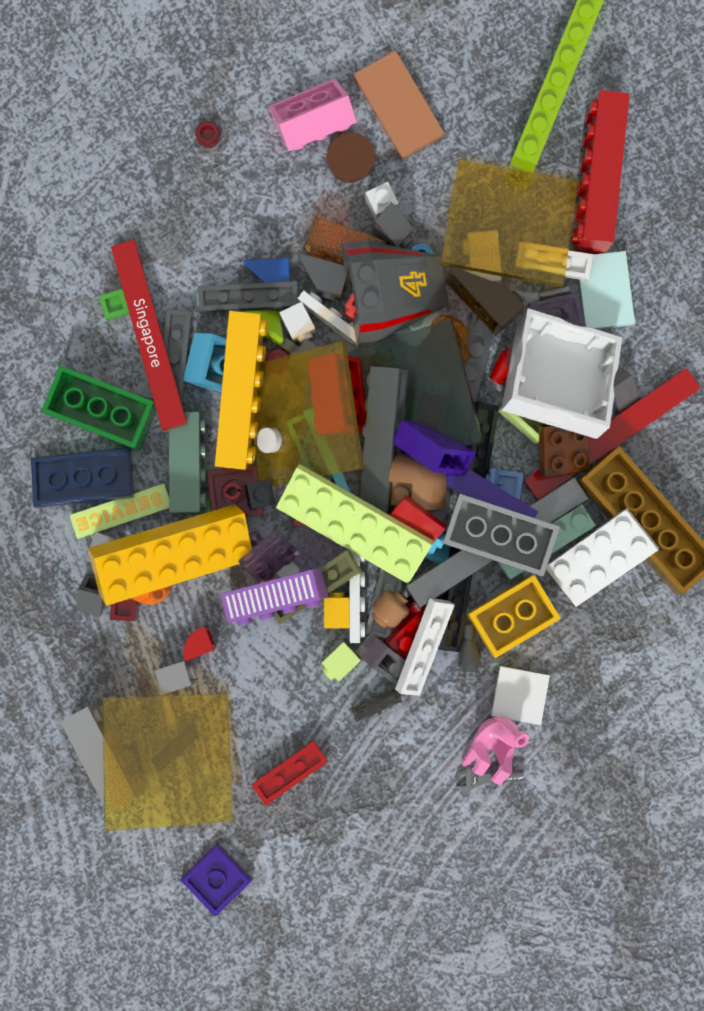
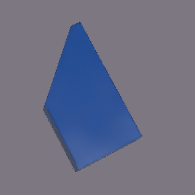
M289 258L243 260L244 266L263 283L290 281Z

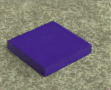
M217 843L180 881L216 917L252 882V878Z

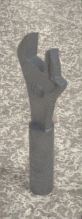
M569 285L532 293L509 289L511 292L513 290L522 297V304L525 307L535 301L570 295Z
M466 766L465 770L456 773V775L466 776V785H456V788L467 793L477 786L491 783V779L496 772L484 773L483 776L474 773L472 768ZM523 770L512 771V774L503 782L524 780Z

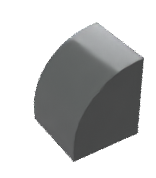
M86 573L78 588L76 611L101 617L105 603L99 595L95 575Z

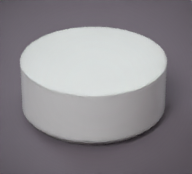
M263 428L259 431L257 446L262 452L274 453L281 447L282 437L277 429Z

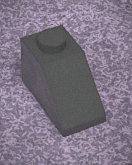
M390 202L375 220L374 236L384 244L405 249L413 241L411 237L413 227L395 204Z
M301 254V266L317 294L321 295V299L329 302L341 301L349 269H344V265Z

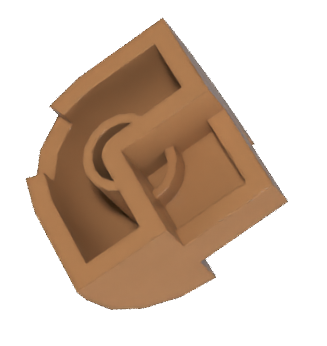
M398 453L394 457L389 471L388 481L392 482L391 505L397 506L406 495L425 510L445 508L446 473L432 472L409 454Z

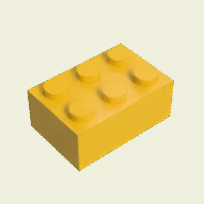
M528 575L466 613L494 658H497L561 619L535 575Z

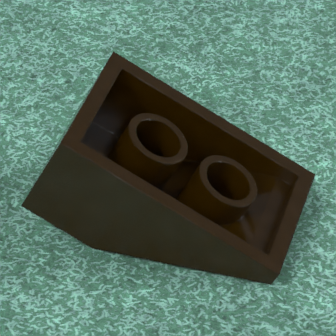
M454 266L449 270L446 279L448 286L495 337L512 323L525 307L522 304V297L514 290L511 292L506 286Z

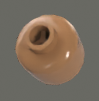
M390 590L385 591L372 604V617L383 628H394L409 614V608L406 604L408 599L400 591L396 593Z

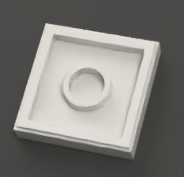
M499 666L491 716L506 717L510 720L541 725L550 675Z

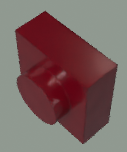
M130 598L111 604L110 620L137 621L138 601Z

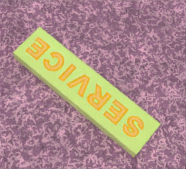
M161 484L134 493V498L116 499L70 515L76 537L81 539L93 535L95 532H102L169 509V493L166 484Z

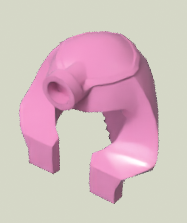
M495 716L480 725L468 751L462 759L463 766H468L474 759H477L472 771L483 776L491 764L487 749L492 750L497 756L500 768L494 774L491 781L501 785L512 774V759L515 748L525 746L529 736L525 732L519 731L518 726L510 719Z

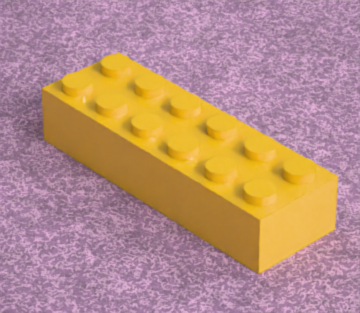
M229 311L215 458L216 467L246 470L256 458V446H252L253 438L257 437L259 422L255 421V413L260 412L261 397L257 396L258 387L260 388L263 385L264 372L260 371V362L265 361L266 346H262L263 336L268 334L269 321L265 320V315Z
M235 504L88 548L99 595L106 606L254 560L245 513Z

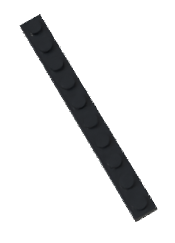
M474 401L466 447L474 450L476 454L469 469L486 479V475L489 473L499 406ZM450 546L449 557L461 549ZM472 574L443 592L442 600H448L455 606L438 650L460 652Z

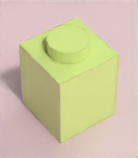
M343 641L322 661L324 665L322 671L330 680L336 678L340 681L361 661V658Z

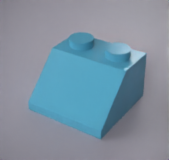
M194 333L183 381L222 393L227 339L210 333Z

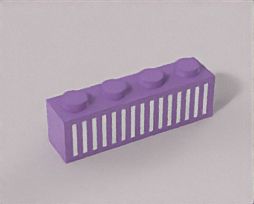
M317 568L222 593L221 598L227 622L237 621L238 626L252 623V617L260 616V620L275 617L274 611L282 610L283 614L298 611L297 605L305 604L306 608L321 605L320 600L328 598L322 570Z

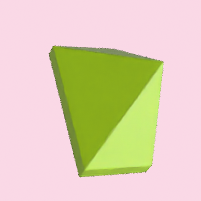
M279 310L245 311V313L265 315V320L269 321L268 334L265 337L278 346L282 344L284 336Z

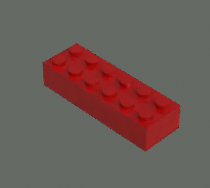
M599 90L596 98L591 99L590 108L586 109L584 124H588L587 132H584L582 138V148H585V155L581 157L579 172H583L582 181L579 180L576 192V195L580 196L579 205H576L574 211V220L578 221L577 228L573 229L571 244H575V252L603 254L614 243L630 93Z

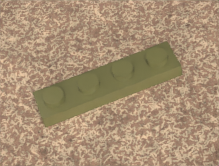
M346 550L321 567L328 594L363 572L350 550ZM297 605L298 611L283 614L282 610L274 611L275 619L279 625L283 624L305 610L306 605Z

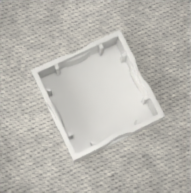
M527 308L516 325L501 411L597 439L610 428L614 401L613 385L619 365L622 337L590 327L573 325L561 318Z

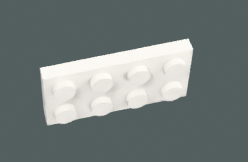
M626 508L548 563L546 570L577 607L657 552L659 547L629 509Z

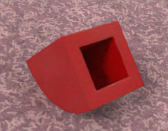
M208 625L194 631L186 640L184 646L185 662L216 649Z

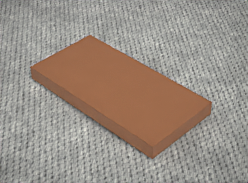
M396 50L353 74L354 80L401 160L444 137V131Z

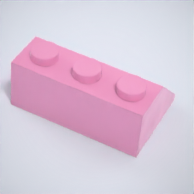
M335 78L268 106L288 151L299 150L307 143L314 140H323L329 134L347 130L352 124L357 123L349 95Z

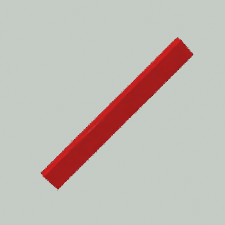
M687 368L611 419L610 428L597 439L588 436L589 465L701 389ZM540 469L525 478L524 483L535 499L539 500L578 472L543 477L540 475Z

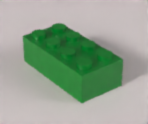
M59 365L41 410L42 413L138 451H141L157 411L154 401Z

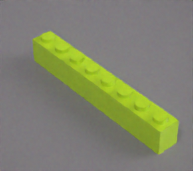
M577 0L510 166L533 174L604 0Z

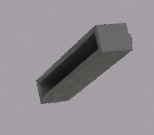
M371 366L370 372L367 375L369 391L368 397L365 400L367 416L366 422L363 425L365 440L364 447L361 450L363 465L362 472L359 475V486L361 487L359 498L389 515L396 507V505H391L392 482L388 481L389 471L394 457L401 452V449L392 442L401 421L404 420L408 369Z

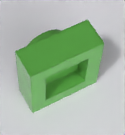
M123 289L99 296L107 321L130 315Z

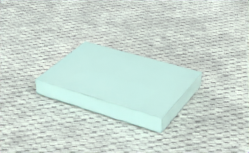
M626 251L594 254L589 281L578 279L584 327L606 329L634 325L635 318Z

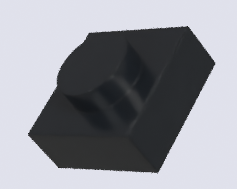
M271 480L244 485L249 510L276 504Z

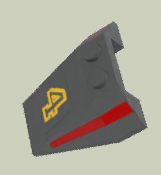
M368 240L341 243L344 269L350 270L357 316L353 318V325L357 344L381 341L449 306L441 256Z

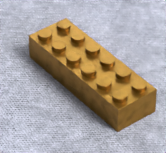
M620 446L612 449L577 480L580 487L609 520L624 509H629L659 547L658 551L646 558L645 561L674 594H685L704 577V541Z

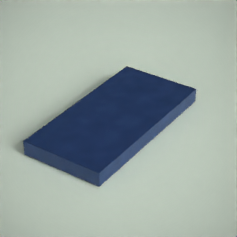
M129 447L31 458L33 507L35 508L134 498L132 455Z

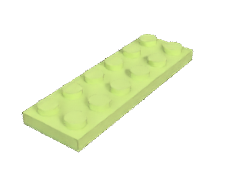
M301 464L296 468L276 507L407 584L411 581L434 542L432 539Z

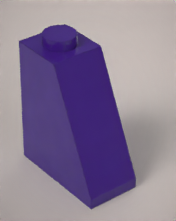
M402 420L392 442L426 468L437 473L466 475L476 454L474 450L415 421Z

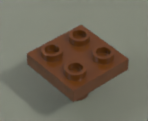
M548 424L540 425V475L549 477L589 470L588 436Z

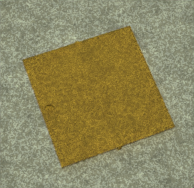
M459 159L451 207L447 210L449 218L440 265L454 266L459 269L563 288L570 237L573 235L571 227L578 181Z
M340 341L300 353L293 352L289 356L260 363V371L264 372L263 385L260 388L258 387L257 396L261 397L260 412L255 413V421L259 422L258 433L263 428H275L281 434L282 443L278 451L264 453L258 448L257 437H255L254 444L256 446L259 481L271 480L272 486L289 483L299 464L322 477L364 469L346 342Z
M164 694L159 697L103 698L104 831L167 827L171 829L173 826L233 821L228 694L169 696Z

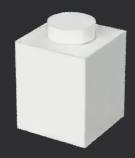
M388 182L365 192V203L374 220L380 216L390 202L395 204L397 208L399 207V203Z
M302 302L279 312L293 343L299 342L302 344L305 338L308 340L313 338L312 335L316 333L315 327Z

